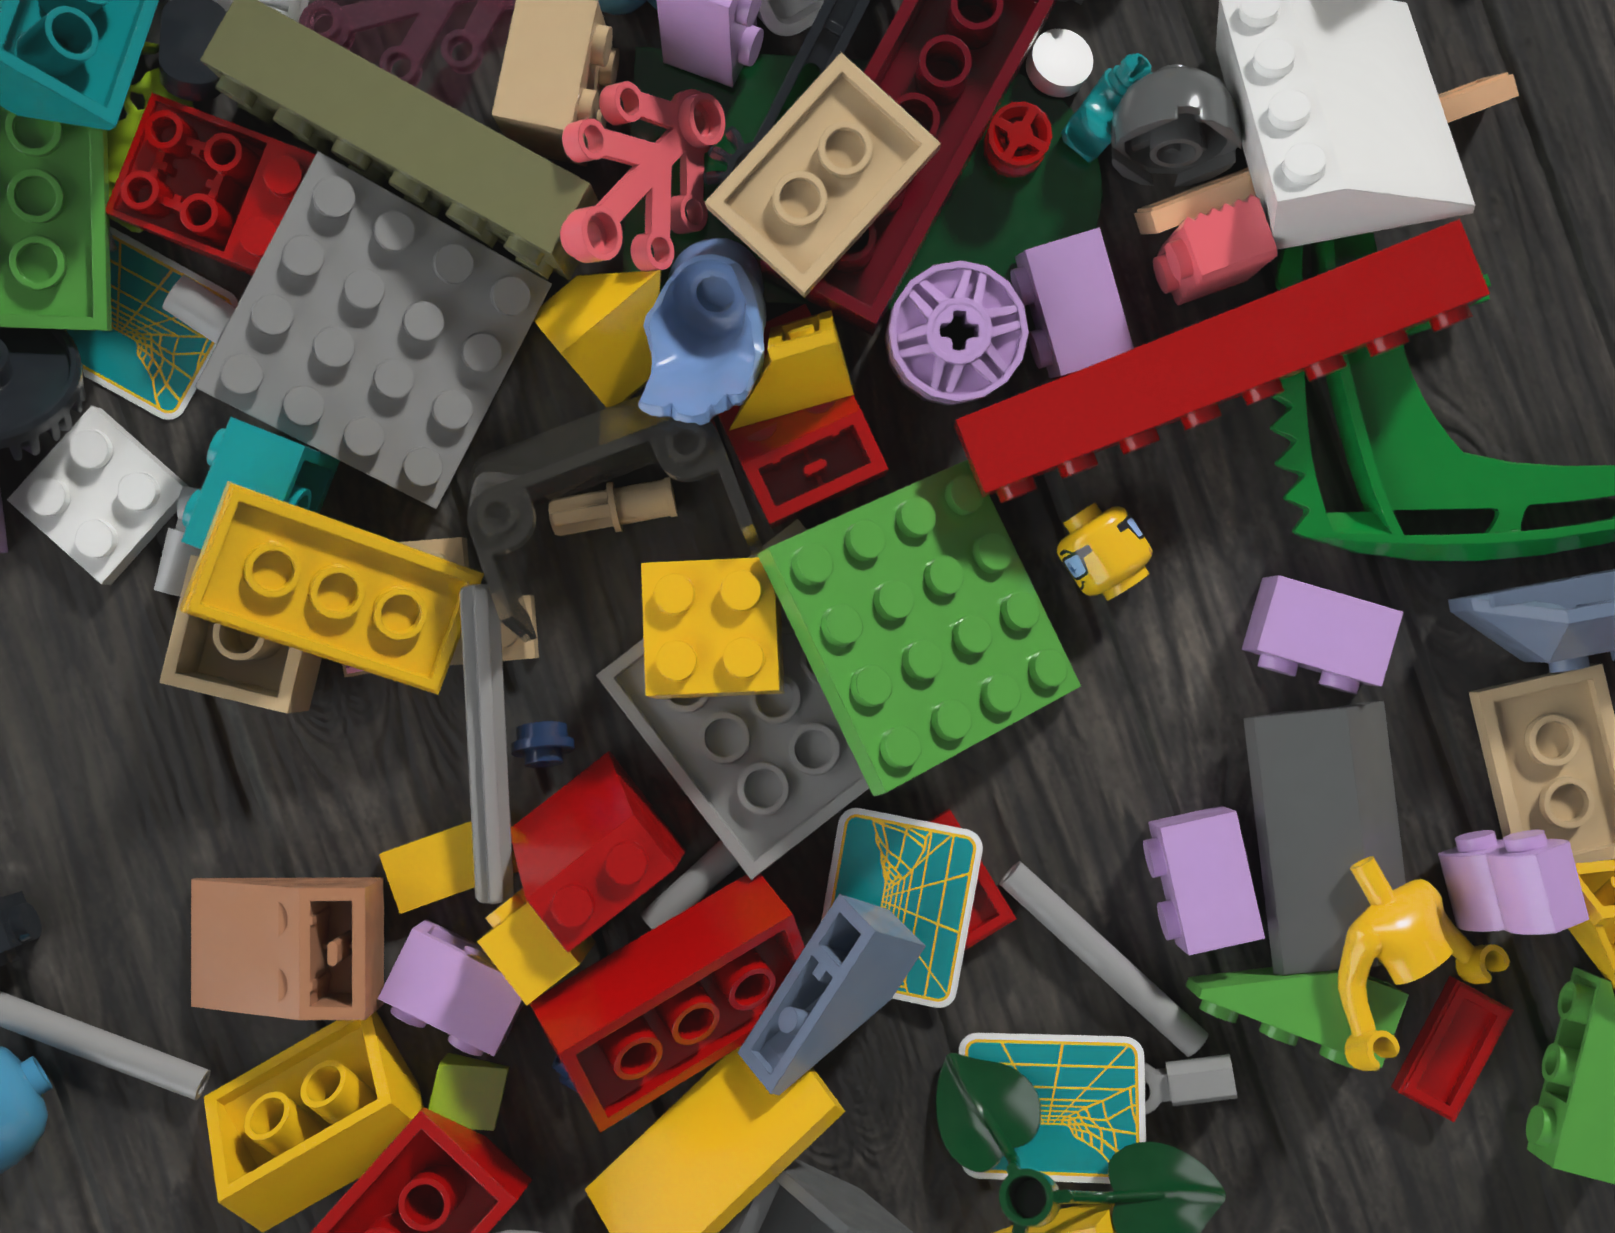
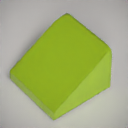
M448 1053L439 1063L429 1110L472 1130L494 1131L510 1067Z

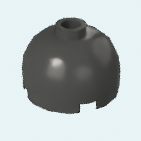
M1173 64L1147 74L1128 87L1113 112L1111 126L1112 165L1123 177L1141 185L1154 186L1151 173L1178 174L1174 187L1189 186L1213 179L1232 167L1236 162V148L1241 149V122L1237 102L1219 78L1197 68Z

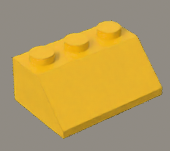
M377 1011L366 1020H336L204 1096L218 1203L264 1233L360 1178L418 1112L424 1108L419 1085Z

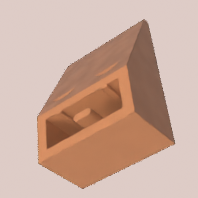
M384 877L191 879V1007L293 1020H366L384 1005V1002L378 999L384 986Z

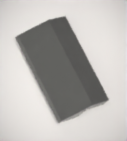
M1384 701L1360 702L1328 709L1281 711L1243 718L1274 974L1287 975L1339 970L1348 928L1370 906L1368 899L1350 869L1353 864L1373 856L1392 890L1406 884ZM1375 958L1371 967L1383 964Z

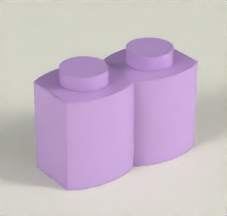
M1481 830L1457 836L1455 838L1457 847L1438 853L1458 929L1475 932L1505 930L1515 934L1539 935L1558 933L1589 920L1571 845L1567 840L1547 839L1544 830L1521 831L1507 835L1503 839H1496L1495 831Z

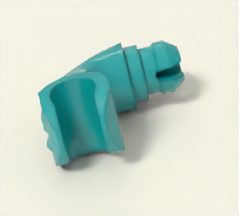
M1139 53L1129 54L1121 61L1120 65H1116L1113 69L1108 68L1061 132L1064 143L1087 162L1094 161L1111 143L1113 112L1128 87L1151 73V64L1146 57Z

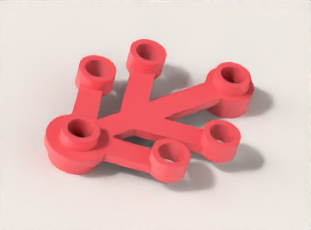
M624 81L606 86L600 94L599 106L605 120L615 126L642 120L667 130L654 143L605 129L598 120L593 118L571 122L565 127L562 135L563 147L568 157L574 162L584 163L604 158L632 167L596 206L580 208L571 212L562 224L560 239L564 250L582 263H593L614 258L620 251L623 240L620 222L646 194L645 233H640L634 237L631 243V257L635 266L641 271L665 270L671 266L674 260V245L670 238V229L677 234H686L702 230L707 223L708 212L703 200L704 155L711 146H714L722 139L726 125L725 115L720 103L711 94L702 93L696 89H688L676 93L672 100L669 101L643 93L634 83ZM620 97L623 101L624 110L622 109L620 104ZM583 134L587 138L588 148L585 146ZM680 158V195L671 197L672 165ZM685 208L687 210L688 219L685 214ZM651 245L654 249V258L651 252Z

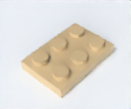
M841 52L705 201V205L714 216L805 298L939 151L941 143Z
M1591 663L1590 667L1548 673L1470 691V701L1502 836L1505 837L1527 830H1544L1547 839H1562L1570 842L1575 863L1615 859V714L1603 664Z

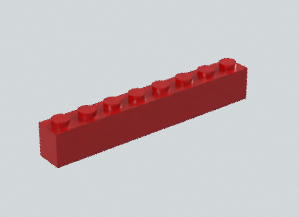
M1458 219L958 418L955 421L954 427L982 498L997 493L1000 502L1004 503L1036 490L1037 486L1033 478L1058 468L1061 478L1065 479L1099 465L1095 453L1119 444L1123 455L1160 441L1156 429L1181 420L1186 431L1222 416L1218 405L1234 398L1243 396L1246 406H1250L1284 392L1281 380L1305 371L1310 382L1347 367L1343 355L1367 346L1370 356L1374 357L1410 342L1406 330L1429 322L1434 333L1473 317L1469 306L1489 295L1490 292L1461 220Z

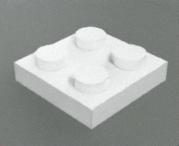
M91 405L73 425L72 429L65 434L7 501L99 583L111 585L177 512L182 487L188 485L103 409Z

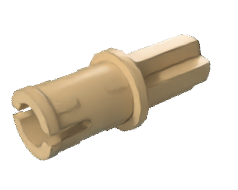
M671 477L615 488L613 482H609L606 484V490L553 499L549 502L548 508L550 524L555 535L558 536L614 527L617 533L623 531L622 525L678 516Z

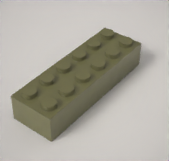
M233 0L200 60L219 78L215 88L238 103L236 107L240 111L269 128L273 126L274 122H277L288 131L294 133L292 139L315 154L319 151L328 156L331 151L334 155L348 163L350 170L380 187H383L387 180L393 188L405 195L403 200L435 218H438L441 211H444L447 217L460 225L458 230L491 250L497 241L502 243L506 250L516 256L514 261L518 265L537 276L548 280L551 273L554 272L570 280L580 261L570 256L564 250L560 239V230L571 212L580 208L596 206L599 202L590 183L258 0Z

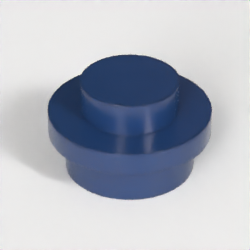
M557 721L533 722L516 727V741L510 744L512 756L524 758L525 767L547 768L563 764V755L573 752L575 750L574 739L567 735L566 723Z

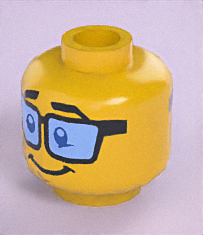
M1094 502L1063 523L1070 534L1060 541L1057 553L1084 594L1096 596L1102 593L1108 601L1128 590L1150 574L1145 565L1152 557V548L1125 508L1116 506L1102 512L1096 502Z

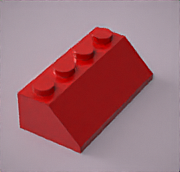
M761 873L752 880L746 874L537 997L530 1005L601 1133L742 1046L805 946L793 913Z
M424 1107L310 1233H489L520 1198L532 1179L486 1136Z

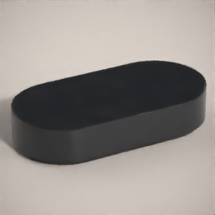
M171 0L162 10L159 45L160 82L169 93L184 100L206 101L221 94L215 88L219 78L200 60L227 13L221 5L213 0Z

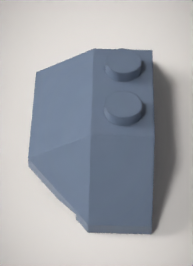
M1615 569L1448 599L1451 613L1521 661L1548 663L1550 673L1590 667L1588 655L1610 652L1612 661H1615Z

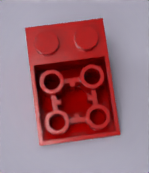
M152 92L107 203L106 213L253 276L316 154Z
M806 304L766 322L763 340L764 359L768 353L770 328L812 316ZM854 395L730 431L729 429L741 405L732 406L730 410L718 414L771 529L886 476L888 466Z

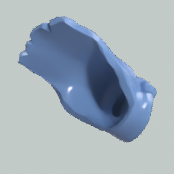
M728 238L704 239L687 247L673 263L668 280L658 295L654 306L646 314L643 324L652 358L651 374L638 404V407L643 412L654 417H672L675 421L703 425L708 423L717 414L730 410L732 406L743 405L764 367L763 340L767 308L763 297L764 284L761 268L753 254L743 245Z

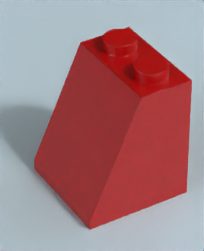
M610 751L511 827L512 845L525 899L567 953L672 872L687 850Z

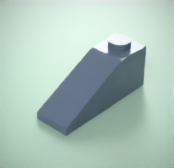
M839 894L739 1049L738 1054L770 1094H782L892 999L926 946L889 909Z

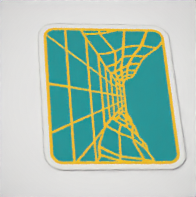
M110 226L112 331H66L77 345L85 377L162 419L172 420L182 415L197 389L195 385L217 344L162 309L168 293L175 283L185 275L235 308L238 305V301L231 292Z
M851 808L841 815L837 827L822 920L838 895L842 894L889 909L926 946L892 999L934 1008L946 1007L955 999L983 851L981 839L976 833L968 829L862 808Z
M972 1033L961 1041L959 1054L975 1059L1002 1063L1016 1069L1033 1084L1041 1102L1039 1131L1030 1143L1014 1148L1019 1156L1022 1169L1028 1168L1042 1172L1051 1177L1055 1182L1110 1184L1108 1165L1112 1156L1125 1146L1146 1142L1144 1051L1140 1043L1135 1039L1127 1036ZM1004 1156L993 1169L987 1172H973L963 1167L968 1175L978 1179L1004 1180L1008 1176L1006 1171L1008 1162Z

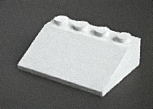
M1219 0L1216 52L1226 88L1237 102L1241 122L1243 151L1256 197L1260 199L1277 249L1473 214L1475 202L1407 3L1394 0Z

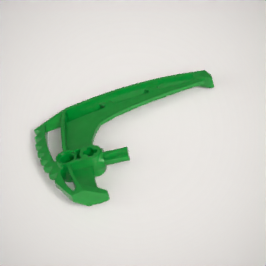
M1370 232L1311 243L1312 277L1378 252L1374 233ZM1303 245L1281 249L1275 276V286L1279 291L1303 281ZM1488 274L1483 275L1487 287H1490V279ZM1489 295L1471 304L1469 307L1489 301ZM1427 322L1406 330V333L1409 336L1431 329V325ZM1404 345L1374 357L1370 356L1367 346L1343 355L1347 367L1325 376L1347 462L1365 512H1326L1311 452L1305 393V371L1281 380L1285 391L1272 397L1286 407L1285 412L1269 428L1290 441L1288 448L1279 456L1274 464L1278 468L1298 475V479L1283 495V500L1303 509V515L1292 529V533L1299 537L1353 553L1410 561H1484L1538 556L1615 541V515L1613 518L1569 526L1521 531L1522 518L1529 505L1615 496V465L1561 466L1516 463L1463 452L1446 433L1424 400L1413 377ZM1492 509L1495 512V516L1485 533L1404 535L1393 511Z

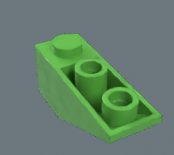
M1273 967L1188 977L1185 986L1199 999H1202L1199 1009L1231 1023H1236L1239 1014L1262 1022L1259 1031L1266 1036L1292 1046H1296L1299 1037L1305 1038L1321 1045L1319 1050L1321 1056L1340 1065L1356 1069L1347 1062L1345 1056V1043L1352 1033L1338 991L1339 970L1281 975L1274 974ZM1368 975L1366 983L1367 998L1376 1030L1388 1031L1394 1035L1409 994L1389 982ZM1374 1053L1375 1058L1380 1063V1067L1382 1068L1385 1058H1382Z
M1574 967L1570 981L1563 986L1558 998V1013L1561 1018L1555 1041L1548 1046L1543 1056L1542 1075L1545 1080L1539 1103L1531 1109L1527 1118L1526 1136L1529 1141L1527 1150L1554 1169L1615 1185V996L1610 980L1584 969Z

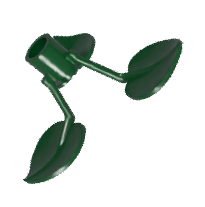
M949 1053L946 1056L939 1075L936 1095L937 1119L941 1138L952 1158L973 1172H987L993 1169L1002 1160L1003 1156L1008 1162L1006 1168L1008 1176L1001 1184L999 1202L1006 1217L1014 1222L1012 1233H1027L1029 1227L1048 1225L1058 1215L1061 1204H1115L1112 1221L1117 1233H1201L1210 1219L1225 1203L1226 1192L1208 1168L1189 1154L1158 1142L1134 1143L1125 1146L1112 1156L1108 1165V1176L1114 1191L1059 1190L1055 1181L1048 1175L1033 1169H1022L1019 1156L1014 1148L1030 1143L1039 1131L1041 1102L1033 1084L1019 1071L1002 1063L975 1059L958 1053Z

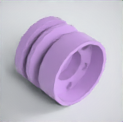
M960 260L933 265L910 280L894 303L889 314L884 340L888 363L902 386L924 401L951 406L978 400L1006 383L1023 360L1029 331L1024 304L1010 282L988 266ZM953 316L961 317L962 328L973 329L974 336L962 344L960 351L952 349L953 344L950 338L940 336V329L946 328L952 322Z

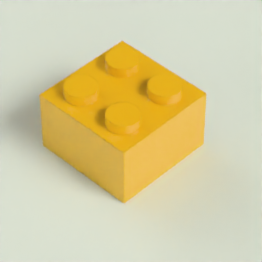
M759 557L641 563L645 696L655 699L785 693L781 603Z

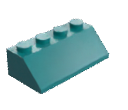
M0 0V106L17 116L112 130L117 125L159 0Z

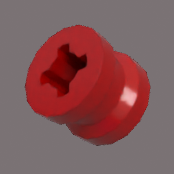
M1024 101L1011 102L1001 107L992 117L983 142L984 156L989 166L998 174L1009 178L1024 177L1034 172L1043 161L1052 140V127L1046 113L1036 105ZM1004 136L1007 137V141H1008V143H1009L1008 146H1007V144H1006V140H1005V137H1004ZM1027 146V149L1017 151V149H1022Z

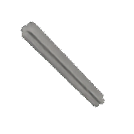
M472 584L462 587L459 594L475 897L481 903L498 904L507 901L514 895L500 598L497 586L491 584Z

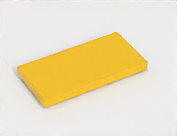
M227 481L179 609L183 613L439 695L462 634L459 592L464 586L480 584L484 574Z
M740 1046L714 1065L584 1190L609 1233H719L846 1111L813 1067L782 1094H770L738 1054Z

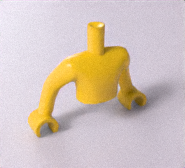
M1370 856L1350 867L1370 906L1348 928L1338 971V991L1352 1033L1345 1043V1056L1347 1062L1352 1067L1361 1071H1378L1380 1069V1063L1375 1058L1374 1053L1382 1058H1394L1400 1050L1399 1043L1393 1034L1384 1030H1376L1368 1004L1366 983L1375 958L1387 969L1396 985L1413 982L1427 975L1443 964L1451 955L1456 958L1458 975L1464 981L1472 984L1490 983L1492 976L1487 970L1491 972L1504 971L1510 963L1508 954L1498 945L1473 946L1449 919L1444 911L1441 895L1428 881L1416 879L1392 890L1375 858Z

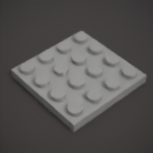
M318 151L200 375L195 388L437 509L552 284Z
M797 519L748 558H757V554L766 548L807 530ZM782 605L784 694L670 699L645 696L644 638L596 675L751 880L869 789Z

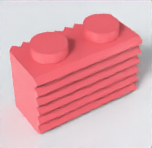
M1250 194L1244 201L1237 199L1231 206L1225 203L1219 210L1212 208L1206 215L1200 212L1194 219L1187 217L1161 246L1157 254L1158 256L1153 258V268L1161 290L1165 294L1171 292L1178 306L1248 281V279L1252 278L1251 276H1254L1261 268L1268 265L1274 257L1278 256L1277 246L1260 199Z

